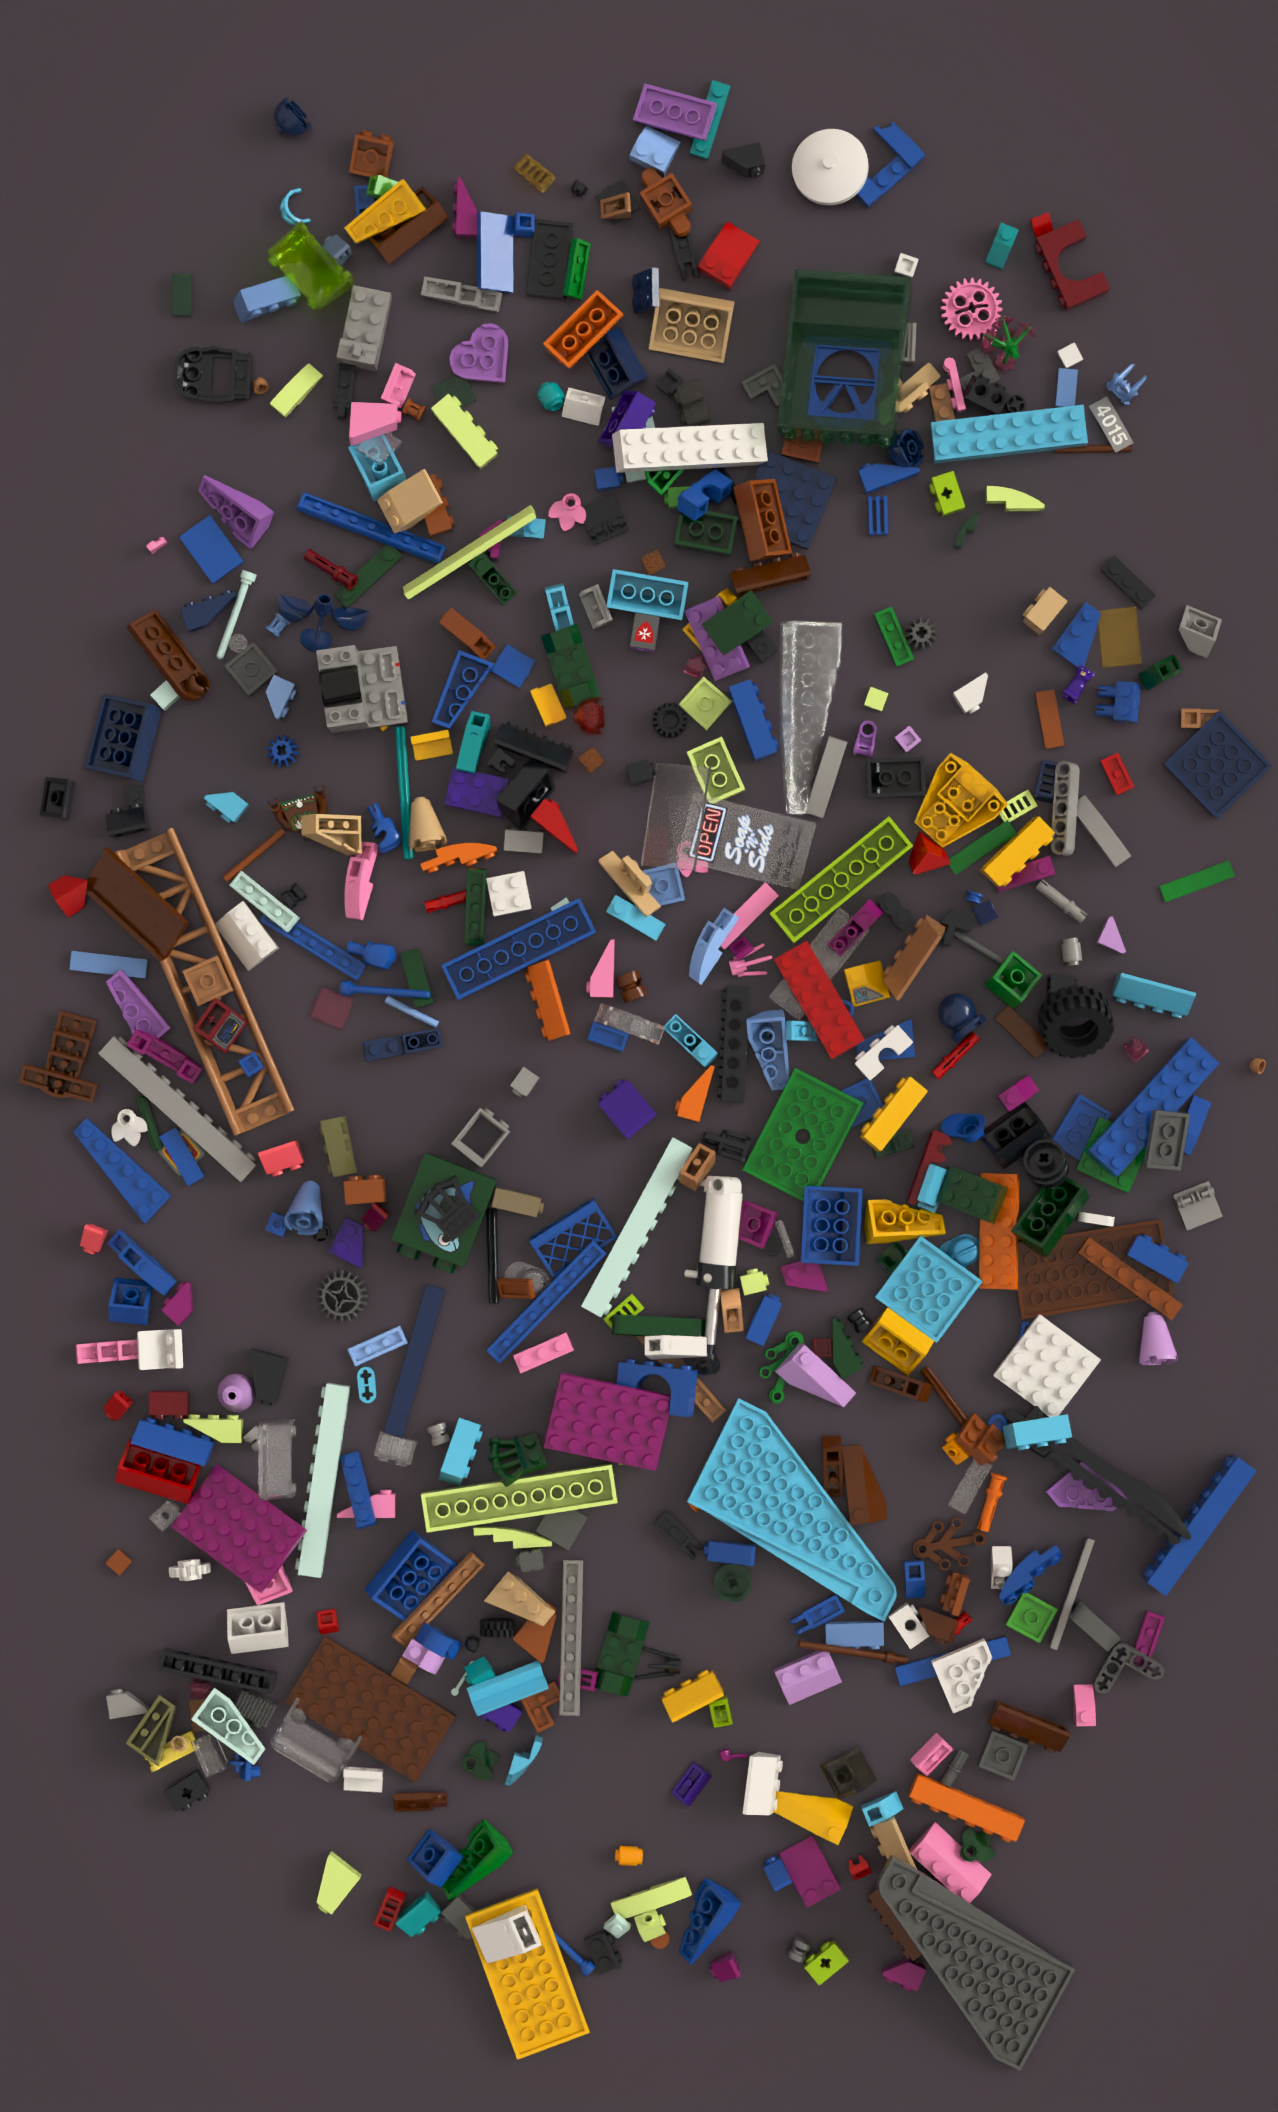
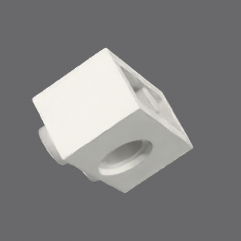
M906 1602L888 1614V1617L909 1648L912 1649L928 1638L929 1634L927 1633L928 1630L924 1621L920 1622L916 1617L919 1613L914 1605L909 1606ZM914 1620L915 1627L913 1629L905 1628L906 1621Z

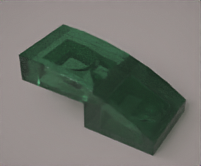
M192 274L172 275V315H192Z
M975 512L964 524L953 548L961 550L966 532L974 533L980 515L979 512Z
M910 1129L895 1133L882 1151H876L872 1148L874 1158L914 1148Z

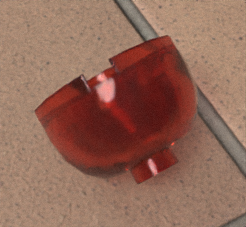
M600 696L586 698L580 702L577 711H574V722L578 723L579 728L588 735H602L604 733L601 731V728H605L604 706L599 704V701H602Z

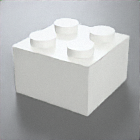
M524 871L486 878L494 917L532 910Z

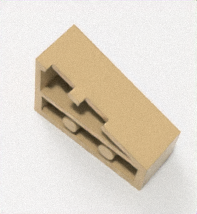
M301 815L303 836L347 856L362 854L361 816Z
M509 1571L484 1600V1602L541 1626H544L556 1612L518 1576Z

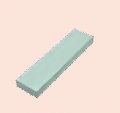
M240 871L229 885L286 932H289L300 919V917L243 871Z

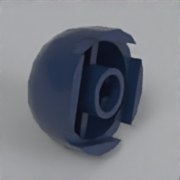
M286 97L275 108V128L281 134L285 133L292 137L300 136L311 128V122L307 123L304 119L307 115L301 107L293 100L288 102L289 98Z
M907 428L893 434L888 443V455L893 463L901 467H915L921 464L924 455H921V449H924V444L918 432Z

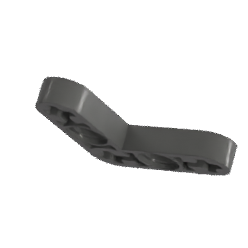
M1119 1642L1113 1647L1097 1675L1094 1688L1101 1694L1109 1692L1125 1664L1152 1680H1159L1163 1677L1164 1666L1129 1644ZM1117 1648H1125L1127 1654H1122L1119 1661L1112 1658V1656L1115 1658L1118 1656ZM1136 1656H1141L1144 1659V1664L1136 1666L1133 1663V1659ZM1147 1661H1150L1149 1666L1152 1668L1158 1666L1161 1673L1153 1675L1150 1668L1147 1667V1671L1143 1669L1146 1667ZM1109 1663H1115L1118 1666V1670L1115 1673H1110L1107 1670ZM1104 1672L1107 1676L1112 1677L1113 1679L1111 1680L1110 1678H1108L1106 1681V1685L1108 1687H1103L1101 1689L1099 1688L1100 1684L1098 1683V1681L1102 1682L1104 1680L1105 1675H1102V1673Z

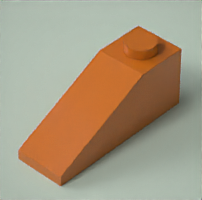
M711 1065L684 1094L681 1101L677 1100L674 1110L678 1112L677 1116L697 1122L700 1121L715 1066Z

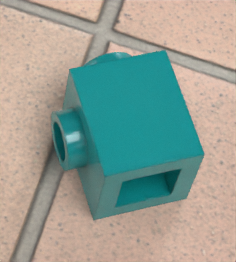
M484 1656L464 1667L467 1673L465 1679L470 1686L496 1677L492 1666Z

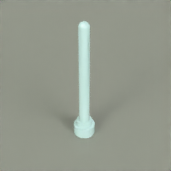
M245 570L241 572L240 582L242 584L216 655L218 659L224 658L248 587L252 582H255L256 574Z

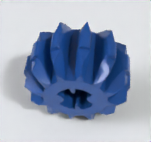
M277 735L275 736L276 743L273 740L269 741L273 747H266V750L272 751V753L267 754V758L274 757L271 763L275 764L278 761V767L280 768L283 762L286 767H289V759L293 763L296 761L292 755H299L297 751H293L298 748V745H291L294 739L290 738L287 741V735H283L282 741ZM285 746V751L287 753L285 755L281 754V756H279L280 752L278 749L280 747L284 748Z

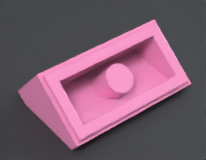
M936 1733L910 1761L927 1777L949 1755L953 1748Z

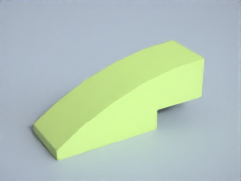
M308 363L270 402V405L286 418L322 379L323 375Z
M987 486L985 488V504H1005V511H1043L1045 509V504L1023 492L1000 486Z

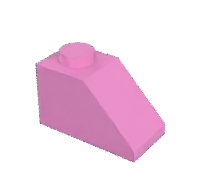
M1073 1684L1074 1724L1076 1726H1096L1093 1684Z

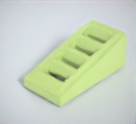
M1026 790L1007 801L1008 805L1006 808L1011 817L1008 818L1004 810L1001 811L999 817L1003 823L1007 820L1011 822L1038 805L1029 790ZM1026 796L1031 806L1027 807L1022 797ZM1018 799L1024 808L1022 811L1016 803ZM1010 804L1014 805L1015 809L1018 812L1017 814H1014L1013 810L1010 807Z

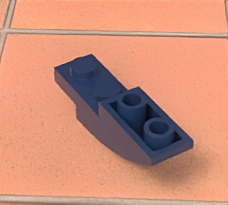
M439 1028L362 1043L366 1061L443 1047Z

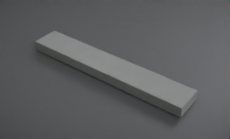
M1089 1537L1086 1539L1050 1644L1052 1649H1058L1095 1539Z

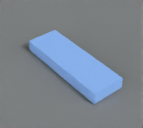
M397 1326L347 1350L356 1367L405 1345L408 1341L401 1326Z

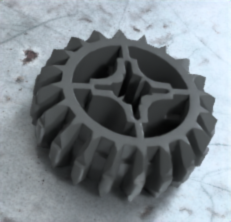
M344 1270L340 1271V1276L334 1271L333 1279L330 1275H326L328 1282L321 1280L320 1283L324 1285V1288L317 1287V1290L322 1292V1294L316 1295V1298H322V1301H319L317 1305L323 1304L325 1307L320 1311L324 1312L327 1309L329 1312L326 1314V1317L329 1318L333 1314V1321H336L338 1316H340V1322H344V1316L347 1317L348 1321H351L350 1314L357 1318L356 1310L361 1313L364 1311L360 1304L363 1306L367 1305V1302L362 1301V1298H368L367 1294H362V1291H366L367 1287L360 1288L359 1285L363 1284L364 1281L361 1280L357 1283L358 1275H355L353 1279L350 1278L351 1271L347 1273V1276H344ZM344 1280L340 1290L328 1289L333 1282ZM349 1283L356 1288L358 1298L349 1294ZM344 1290L345 1295L350 1299H343L340 1302L336 1294H340ZM327 1295L332 1296L336 1300L335 1310L328 1304ZM345 1302L356 1304L350 1311L340 1312Z

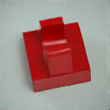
M861 1855L858 1856L860 1862L857 1865H854L852 1860L848 1861L849 1871L855 1881L872 1873L867 1861Z

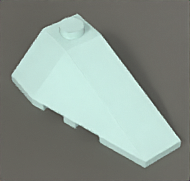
M214 1688L191 1720L254 1765L264 1752L265 1747L230 1698Z

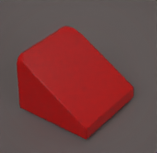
M1049 213L1030 219V225L1036 239L1053 231Z
M336 1609L316 1612L318 1630L321 1635L339 1632Z

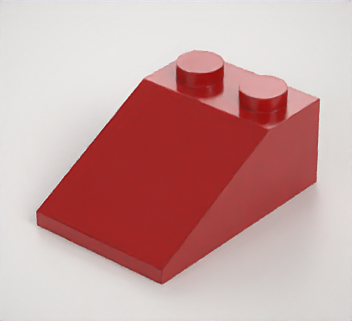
M727 221L699 263L698 272L726 289L731 290L760 241Z
M551 798L549 801L544 799L530 816L531 819L577 855L579 852L559 810V805Z

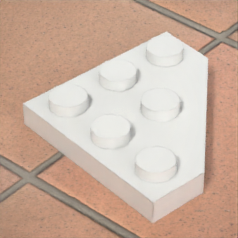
M984 1638L931 1660L953 1713L972 1705L977 1688L979 1689L985 1675L984 1672L988 1664H990L992 1655Z

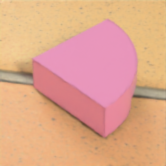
M159 537L157 541H151L146 547L153 554L168 542L164 537Z

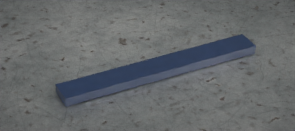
M426 1285L384 1433L403 1437L445 1289Z

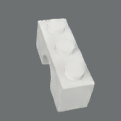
M891 1025L884 1032L886 1036L881 1040L875 1039L869 1045L871 1049L868 1052L862 1051L855 1057L857 1061L854 1064L869 1081L884 1069L878 1059L882 1049L890 1048L897 1055H900L913 1043L899 1025L895 1028Z

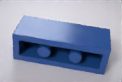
M1144 1233L1141 1236L1136 1234L1125 1255L1171 1281L1179 1283L1189 1265L1185 1261L1186 1257L1177 1252L1175 1255L1168 1252L1170 1248L1162 1243L1158 1245L1152 1243L1153 1238Z

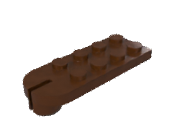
M156 609L133 621L126 627L182 699L194 702L204 697L210 689L209 678Z

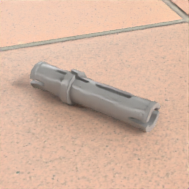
M1044 879L1035 888L1059 906L1063 913L1069 914L1080 924L1088 915L1075 905L1073 900L1070 901Z

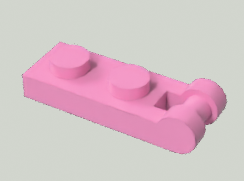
M946 358L943 370L948 372L949 379H946L948 389L952 390V407L956 409L957 414L965 412L966 407L956 363L953 358Z

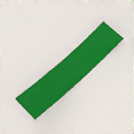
M1007 820L950 858V868L957 875L990 851L1016 836L1017 833Z
M1228 860L1159 887L1165 902L1235 877V874Z

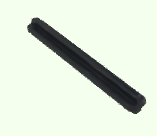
M487 1209L488 1296L490 1304H498L499 1290L496 1281L499 1279L497 1210Z

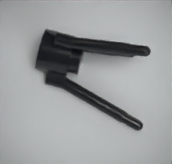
M645 1646L642 1648L644 1651L668 1658L669 1660L665 1659L664 1664L647 1665L648 1668L664 1669L666 1672L636 1676V1680L680 1674L681 1659L676 1658V1655L667 1654Z

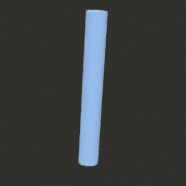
M387 996L385 1003L434 1028L439 1023V1021L390 996Z

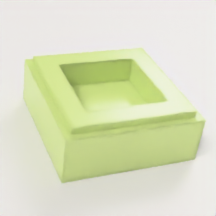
M870 687L864 706L882 712L889 693Z

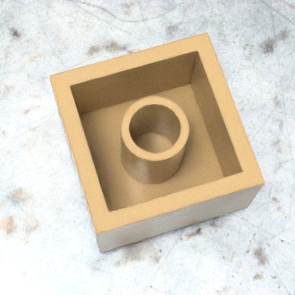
M1051 587L1047 591L1043 588L1035 599L1037 602L1035 606L1031 603L1023 613L1025 618L1022 622L1039 636L1068 602Z

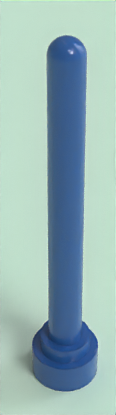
M342 981L340 986L342 996L362 993L415 998L430 997L429 991L358 986L351 981Z
M554 1932L558 1946L579 1966L580 1973L587 1977L596 1966L591 1961H584Z

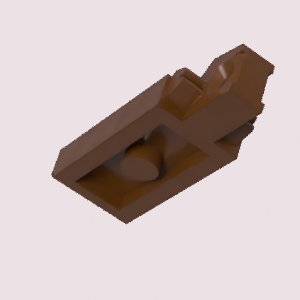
M443 1792L400 1793L393 1796L395 1812L433 1811L435 1807H447L448 1801L447 1793Z

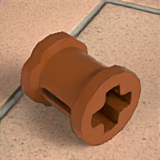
M409 398L402 410V414H408L420 422L427 407L420 406Z

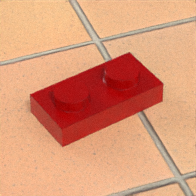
M1118 753L1100 761L1116 796L1134 788Z

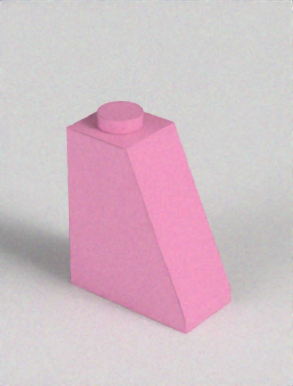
M351 402L350 445L354 446L397 430V425L401 423L402 412L398 411V405Z

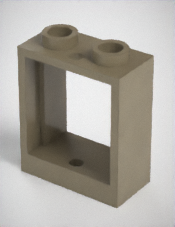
M497 1187L492 1207L537 1218L538 1214H542L545 1203L541 1202L542 1198Z

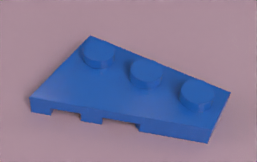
M1085 602L1052 650L1076 668L1079 665L1084 667L1101 613Z
M912 1019L899 1024V1027L913 1043L900 1055H897L890 1048H884L879 1053V1060L915 1057ZM885 1031L866 1038L857 1044V1055L862 1051L868 1052L871 1049L869 1045L875 1039L881 1040L886 1036L884 1034Z

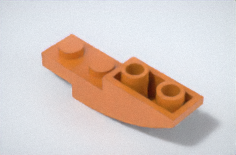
M454 844L436 849L438 857L420 865L423 872L428 871V874L438 871V867L445 864L448 867L456 864V859H460L462 865L466 864L469 867L478 863L477 859L484 857L487 860L494 857L495 852H498L496 846L488 844Z

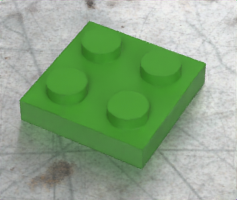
M1022 1593L1005 1625L1040 1643L1058 1609L1030 1593Z

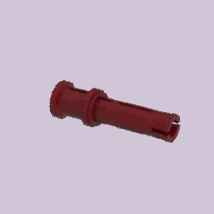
M312 549L306 551L304 560L332 576L333 581L345 585L347 590L354 588L358 581V575H352L343 566H336L312 551Z

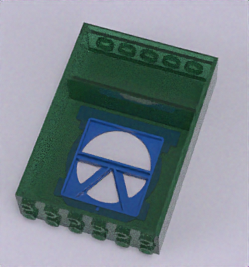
M795 269L777 423L781 437L786 440L803 438L802 440L807 442H813L814 439L822 440L824 443L841 441L845 445H851L852 442L860 443L862 446L879 444L883 448L895 445L913 292L910 277ZM850 350L863 355L869 361L875 380L818 376L817 372L827 357L839 351ZM817 383L835 385L823 402L820 401L815 385ZM845 385L855 411L850 413L834 412L828 407ZM853 386L873 388L870 398L864 405L861 404Z

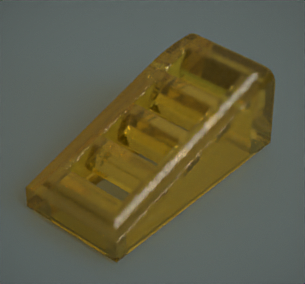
M525 154L514 167L518 173L542 193L555 180V175L528 154ZM528 160L530 162L529 165L522 170L521 167ZM532 166H535L536 168L529 175L527 172ZM537 171H541L537 178L534 179L533 176L537 173ZM544 175L547 176L542 183L538 182Z

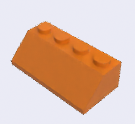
M596 290L543 345L554 359L570 369L624 314L602 293Z
M546 960L528 966V971L525 972L527 982H532L533 990H530L533 1001H537L539 1006L536 1009L538 1020H543L544 1026L541 1027L543 1037H548V1041L571 1035L550 961Z

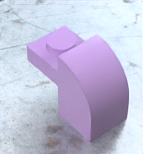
M414 1639L410 1641L402 1655L432 1674L437 1673L445 1657L443 1658Z

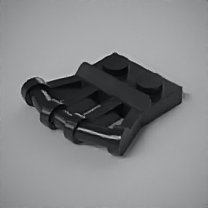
M456 1175L451 1176L449 1180L439 1184L436 1183L429 1193L426 1192L419 1208L414 1212L435 1223L452 1242L481 1216L464 1198ZM454 1186L460 1201L456 1204L444 1191L445 1189ZM439 1193L453 1207L447 1213L434 1200ZM429 1203L443 1216L441 1219L425 1213Z

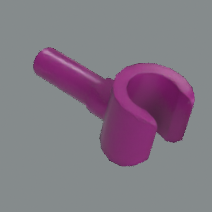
M729 1749L719 1751L720 1759L725 1762L731 1759L747 1758V1754H730Z

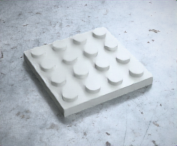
M1038 1314L994 1372L993 1376L1032 1405L1038 1406L1047 1416L1054 1417L1060 1415L1101 1359L1045 1317Z

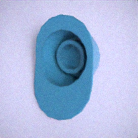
M970 1234L957 1236L945 1242L939 1248L963 1267L974 1263L979 1258V1240Z

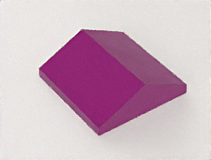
M743 1200L738 1239L764 1249L778 1213Z

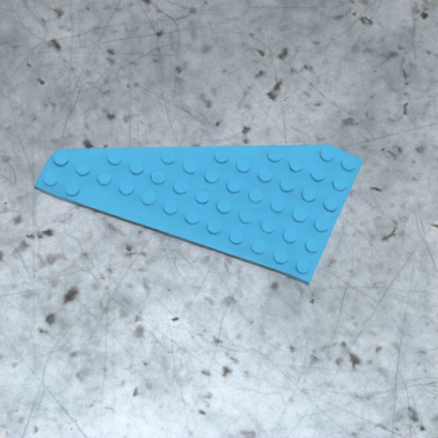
M738 1398L686 1502L706 1511L867 1614L885 1622L897 1596L895 1584L767 1412Z

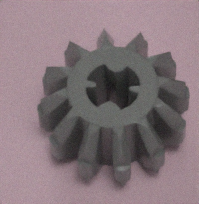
M918 617V624L911 620L913 627L906 626V629L910 632L905 633V637H911L907 643L911 644L914 641V649L920 644L921 650H924V643L930 648L932 646L930 641H936V638L932 635L937 634L938 631L931 630L935 626L934 623H931L929 626L927 625L929 622L928 618L922 623V618ZM919 629L926 632L923 638H919L916 634L919 632Z

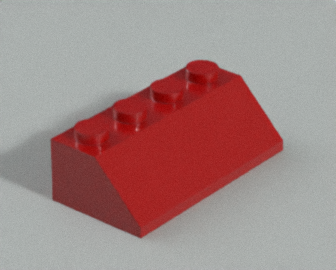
M129 1440L118 1465L115 1482L189 1504L201 1465L130 1444L131 1440Z

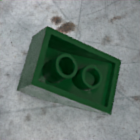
M748 590L701 625L724 656L773 623V620L752 590Z

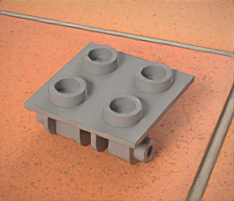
M1209 1181L1173 1195L1187 1231L1223 1217L1214 1196V1189Z

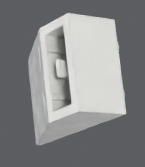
M526 1905L472 1928L487 1963L520 1955L541 1946L540 1937Z

